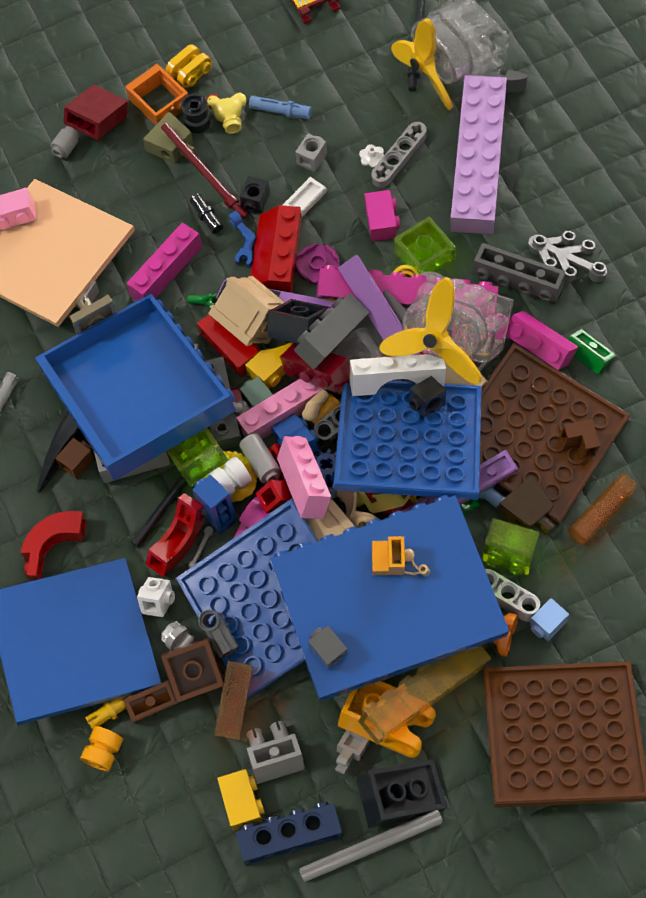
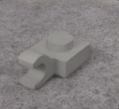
M346 730L337 745L336 752L341 754L336 760L338 765L335 771L345 774L352 759L357 761L361 759L370 740Z

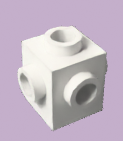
M147 578L137 595L141 614L158 617L165 615L175 599V593L172 591L170 580Z

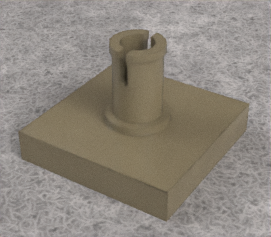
M87 295L82 296L85 300L84 303L81 298H78L76 301L77 306L81 310L69 317L76 334H79L116 313V309L109 295L94 303L90 301Z

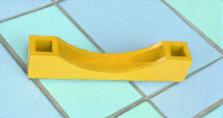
M293 342L277 348L261 350L245 364L247 375L251 379L259 377L268 389L275 387L280 382L281 377L286 374L283 370L280 356Z

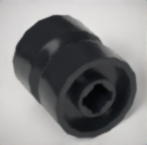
M200 94L186 96L181 102L185 127L192 133H202L211 125L208 102Z

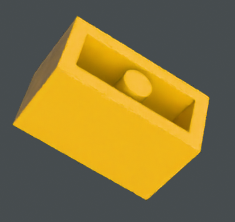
M244 769L217 778L232 830H240L243 825L250 823H262L260 815L265 812L261 799H255L253 791L258 790L254 775L249 776L247 770Z

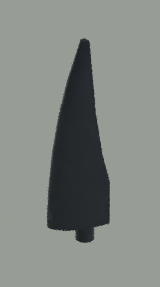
M68 410L61 420L46 454L38 482V493H41L60 466L56 460L59 453L73 438L78 442L83 441L85 438Z

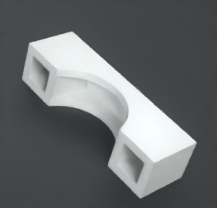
M438 354L350 360L349 382L352 396L374 395L382 385L395 379H408L418 384L432 376L444 387L446 367L443 358Z

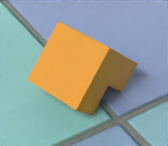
M388 537V541H372V575H404V537ZM395 560H400V563H401V564H392V563H393Z

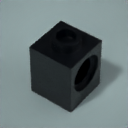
M251 176L247 177L240 194V202L243 209L248 212L262 213L270 194L269 182Z
M430 376L410 388L409 405L412 410L417 411L424 418L445 405L447 389L434 377Z

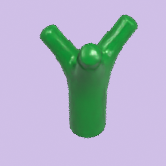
M218 293L188 295L187 301L188 304H202L210 307L215 305L212 299L216 298Z

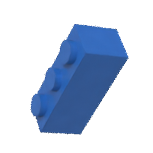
M211 474L207 478L200 479L193 489L195 499L203 505L201 514L205 516L204 520L221 535L237 521L230 493Z

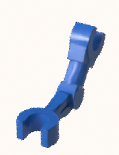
M234 211L229 214L231 219L229 222L235 229L237 228L245 239L244 247L235 256V262L239 266L241 259H247L246 266L250 268L252 265V246L255 243V234L243 224V220L238 212Z

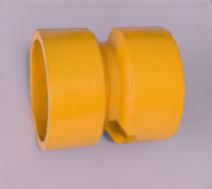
M95 726L89 737L91 744L85 746L80 760L94 768L109 772L115 760L112 754L119 751L124 739L108 729Z

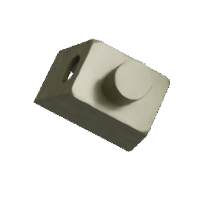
M170 112L143 138L147 152L172 163L177 162L185 155L161 129L164 123H168L194 154L197 151L192 146L193 139L190 130Z

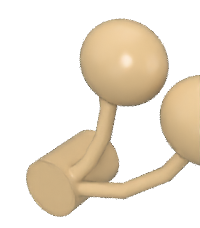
M411 549L404 550L405 562L411 561L412 565L419 571L411 573L404 570V573L428 576L430 569L425 564H421L419 567L415 565L413 561L414 551ZM395 560L392 564H401V563H400V560Z

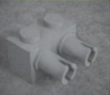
M278 721L280 731L276 722L270 726L275 740L269 742L264 741L262 730L259 728H255L256 738L252 729L247 732L246 736L251 746L247 748L256 784L304 770L302 753L296 735L288 734L284 721Z

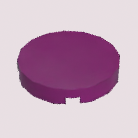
M318 244L306 246L299 252L296 261L299 276L311 284H318L320 268H324L325 265L339 267V257L336 251L325 244L324 246Z

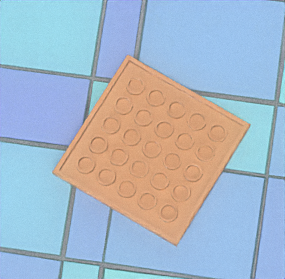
M34 179L27 189L35 202L36 220L0 231V297L59 327L75 307L78 298L87 291L90 283L98 278L135 229L133 225Z

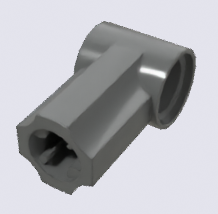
M205 610L200 614L199 626L208 635L220 658L229 656L240 648L228 628L226 618L222 613L214 610ZM214 615L216 617V624L210 628L208 620Z

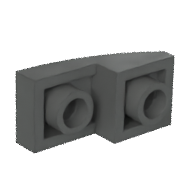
M509 69L506 75L488 70L484 72L483 76L506 77V93L523 92L527 89L528 75Z

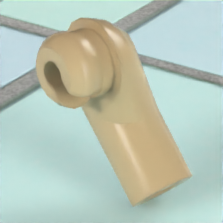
M323 389L320 390L307 402L302 412V417L306 421H314L319 415L321 405L329 399V394Z

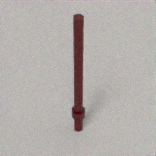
M164 123L161 126L163 132L225 200L224 203L227 207L237 211L242 220L246 219L249 214L239 204L237 197L227 191L168 123Z

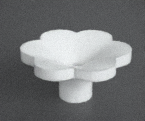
M374 145L366 146V149L361 150L359 153L362 165L375 168L384 157V149Z

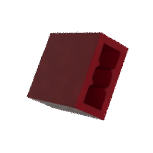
M92 85L64 106V124L99 140L127 118L128 101L96 85Z

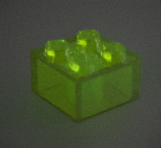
M429 216L394 238V253L404 265L414 267L418 274L437 272L455 260V245Z
M208 427L167 450L189 486H192L229 460Z
M493 518L484 543L483 561L491 567L499 568L501 566L507 568L510 572L517 575H529L537 551L540 532Z

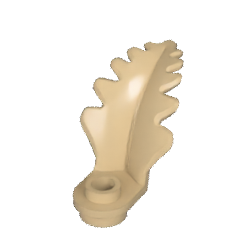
M337 491L335 498L338 497L341 502L345 503L346 516L357 529L367 526V522L377 519L370 513L356 511L358 492Z

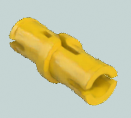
M131 696L115 699L109 703L108 701L104 702L101 708L86 716L85 719L93 730L95 726H100L111 718L112 720L117 718V714L126 709L123 700Z

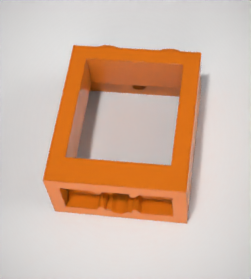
M158 64L125 86L128 99L155 126L168 112L174 117L182 113L181 102L188 96V92ZM162 84L176 99L158 112H155L142 97Z

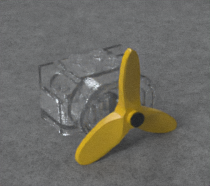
M440 0L439 7L432 10L427 17L414 23L411 29L412 42L399 40L392 44L391 50L399 61L412 67L415 71L419 69L431 81L445 107L451 110L453 108L452 102L441 81L446 84H454L461 79L464 80L465 75L483 76L485 70L498 73L504 71L510 36L475 0Z
M430 272L428 273L427 282H424L418 289L417 299L412 302V305L405 312L403 331L387 337L380 344L379 350L387 356H408L419 352L443 359L457 374L468 382L479 384L482 381V377L472 360L489 362L503 350L514 299L486 291L481 286L465 284L460 279H449L448 277Z

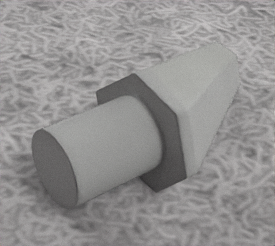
M245 401L233 402L236 409L235 413L238 416L250 409Z

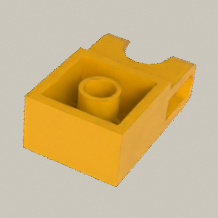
M379 681L350 692L340 713L338 726L402 755L414 758L419 755L422 743L419 737L408 730V726L428 727L434 722L436 712L428 704L405 695L406 692Z

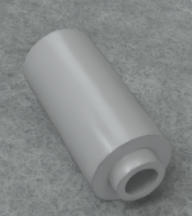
M250 434L240 442L239 447L260 481L268 483L271 480H278L282 470L260 435Z

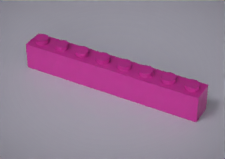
M325 265L324 268H320L316 298L337 300L341 296L345 299L350 293L355 298L356 296L341 272L337 270V266ZM369 270L370 275L382 293L387 290L403 307L427 309L434 286L441 279L445 278L435 277V280L426 279L425 275H413V278L404 277L403 273L392 272L391 275H382V271ZM458 279L457 282H452L455 289L453 312L466 313L474 302L478 303L482 299H486L492 305L488 313L492 316L496 314L497 286H492L491 282H479V285L470 284V280Z

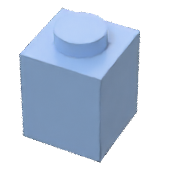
M550 598L531 617V630L537 637H543L546 641H549L567 623L569 613Z

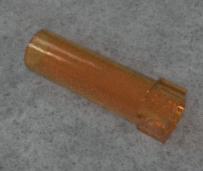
M624 472L615 478L570 526L568 532L571 537L581 545H587L634 494V490L639 485Z

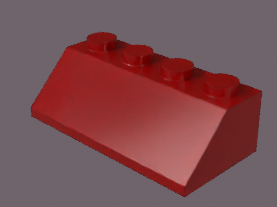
M278 205L259 215L250 276L255 277L268 289L292 293L302 225L301 207Z

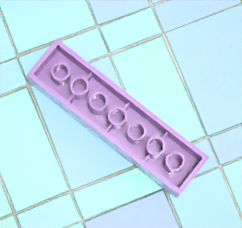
M465 75L450 232L494 234L506 77Z

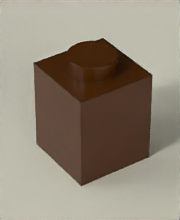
M74 438L56 457L60 468L75 479H78L95 459L91 452L92 448L86 442H78Z

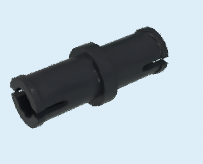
M200 193L197 194V197L193 195L190 198V203L198 212L199 219L206 223L212 234H216L215 229L219 233L224 226L214 214L215 210L213 207L208 206Z

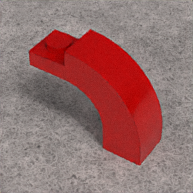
M273 444L268 450L279 465L277 457L281 445ZM281 472L278 480L269 481L256 493L265 513H271L290 499H293L283 472Z
M185 493L178 498L173 522L164 536L148 549L146 566L164 578L178 565L193 545L205 519V516L201 514L203 505Z
M82 511L55 513L44 518L29 532L24 540L21 554L26 560L24 571L30 581L42 579L44 560L53 546L65 541L84 542L87 520Z

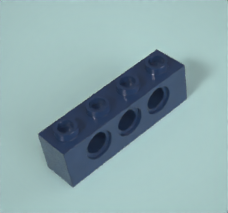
M318 803L314 805V809L304 811V809L294 810L289 813L290 816L281 819L279 816L270 817L265 820V823L257 826L255 823L243 825L241 830L236 831V836L245 866L343 838L334 803ZM318 820L320 826L317 830L311 831L307 829L308 822ZM287 827L296 829L294 836L290 838L284 837L282 832ZM262 834H269L271 836L270 842L266 845L258 843V839Z

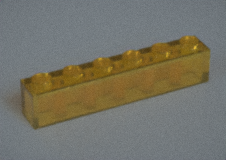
M482 646L436 661L431 665L422 666L417 670V675L411 678L410 675L405 677L398 684L399 687L393 690L390 688L380 696L381 700L377 703L374 701L369 702L361 710L363 714L358 722L378 745L483 670L491 657Z

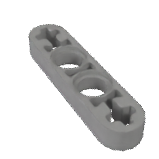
M411 123L372 170V183L376 187L383 188L389 185L425 141L426 126L423 123ZM402 144H409L411 146L406 151L401 150L399 147ZM395 158L399 161L397 165L388 164L390 159Z

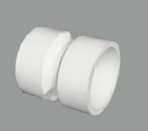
M235 456L224 464V469L218 467L208 474V476L211 474L230 493V496L235 493V487L241 488L252 482L249 472Z

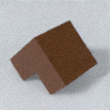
M593 419L564 424L559 435L562 447L577 446L581 459L594 457L600 447Z

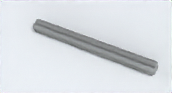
M438 810L430 812L299 869L303 881L307 882L438 826L442 823V817Z

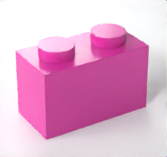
M390 190L365 193V207L371 241L397 238L400 220L399 216L394 215V211H397L396 198H391Z

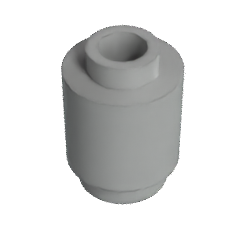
M69 126L61 129L50 144L52 153L58 158H67L79 142V133Z

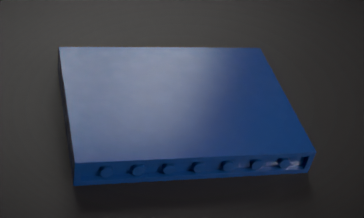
M151 293L35 357L42 373L114 481L236 411L233 404L235 397L229 388L225 390L221 377L214 375L215 372L211 364L204 362V357L200 350H194L195 346L190 337H184L185 333L180 324H174L175 320L169 311L165 312L166 309L160 299L156 300Z
M448 495L441 496L434 503L428 505L426 503L415 505L411 511L405 513L403 511L394 512L389 515V518L381 521L380 519H373L366 523L367 526L358 529L356 526L344 530L343 534L334 536V534L326 535L320 539V542L314 544L306 542L297 546L296 550L290 552L288 550L279 551L274 554L273 558H270L274 575L319 702L507 637L509 629L456 495L452 497ZM388 537H404V550H413L415 565L419 567L421 564H425L430 569V574L426 577L421 574L409 575L405 573L404 575H372V541H388ZM411 561L405 562L406 572H419L412 565ZM327 626L331 628L347 648V655L328 670L308 646L309 636L320 627L324 629Z

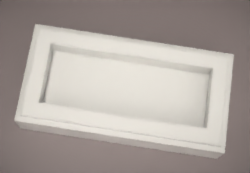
M309 177L283 205L301 207V215L303 217L327 192V188Z

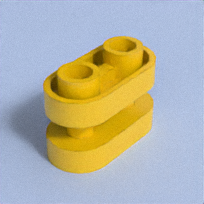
M190 44L169 61L166 66V72L173 79L177 78V82L184 88L193 86L201 76L211 70L212 59L205 53H201L200 49Z

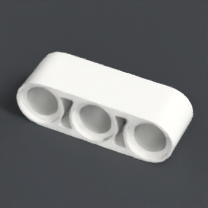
M485 569L488 579L493 583L492 589L499 606L509 613L518 614L519 619L531 622V617L540 609L538 597L495 571ZM504 592H510L513 594L514 597L511 599H506L502 596V594ZM530 604L535 609L533 611H526L522 606Z

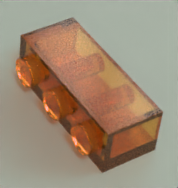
M228 661L215 736L240 740L253 665Z

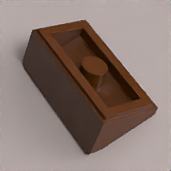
M169 680L123 700L132 723L179 704Z

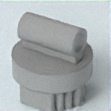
M177 621L169 624L162 632L161 640L170 650L188 645L196 640L190 635V630Z

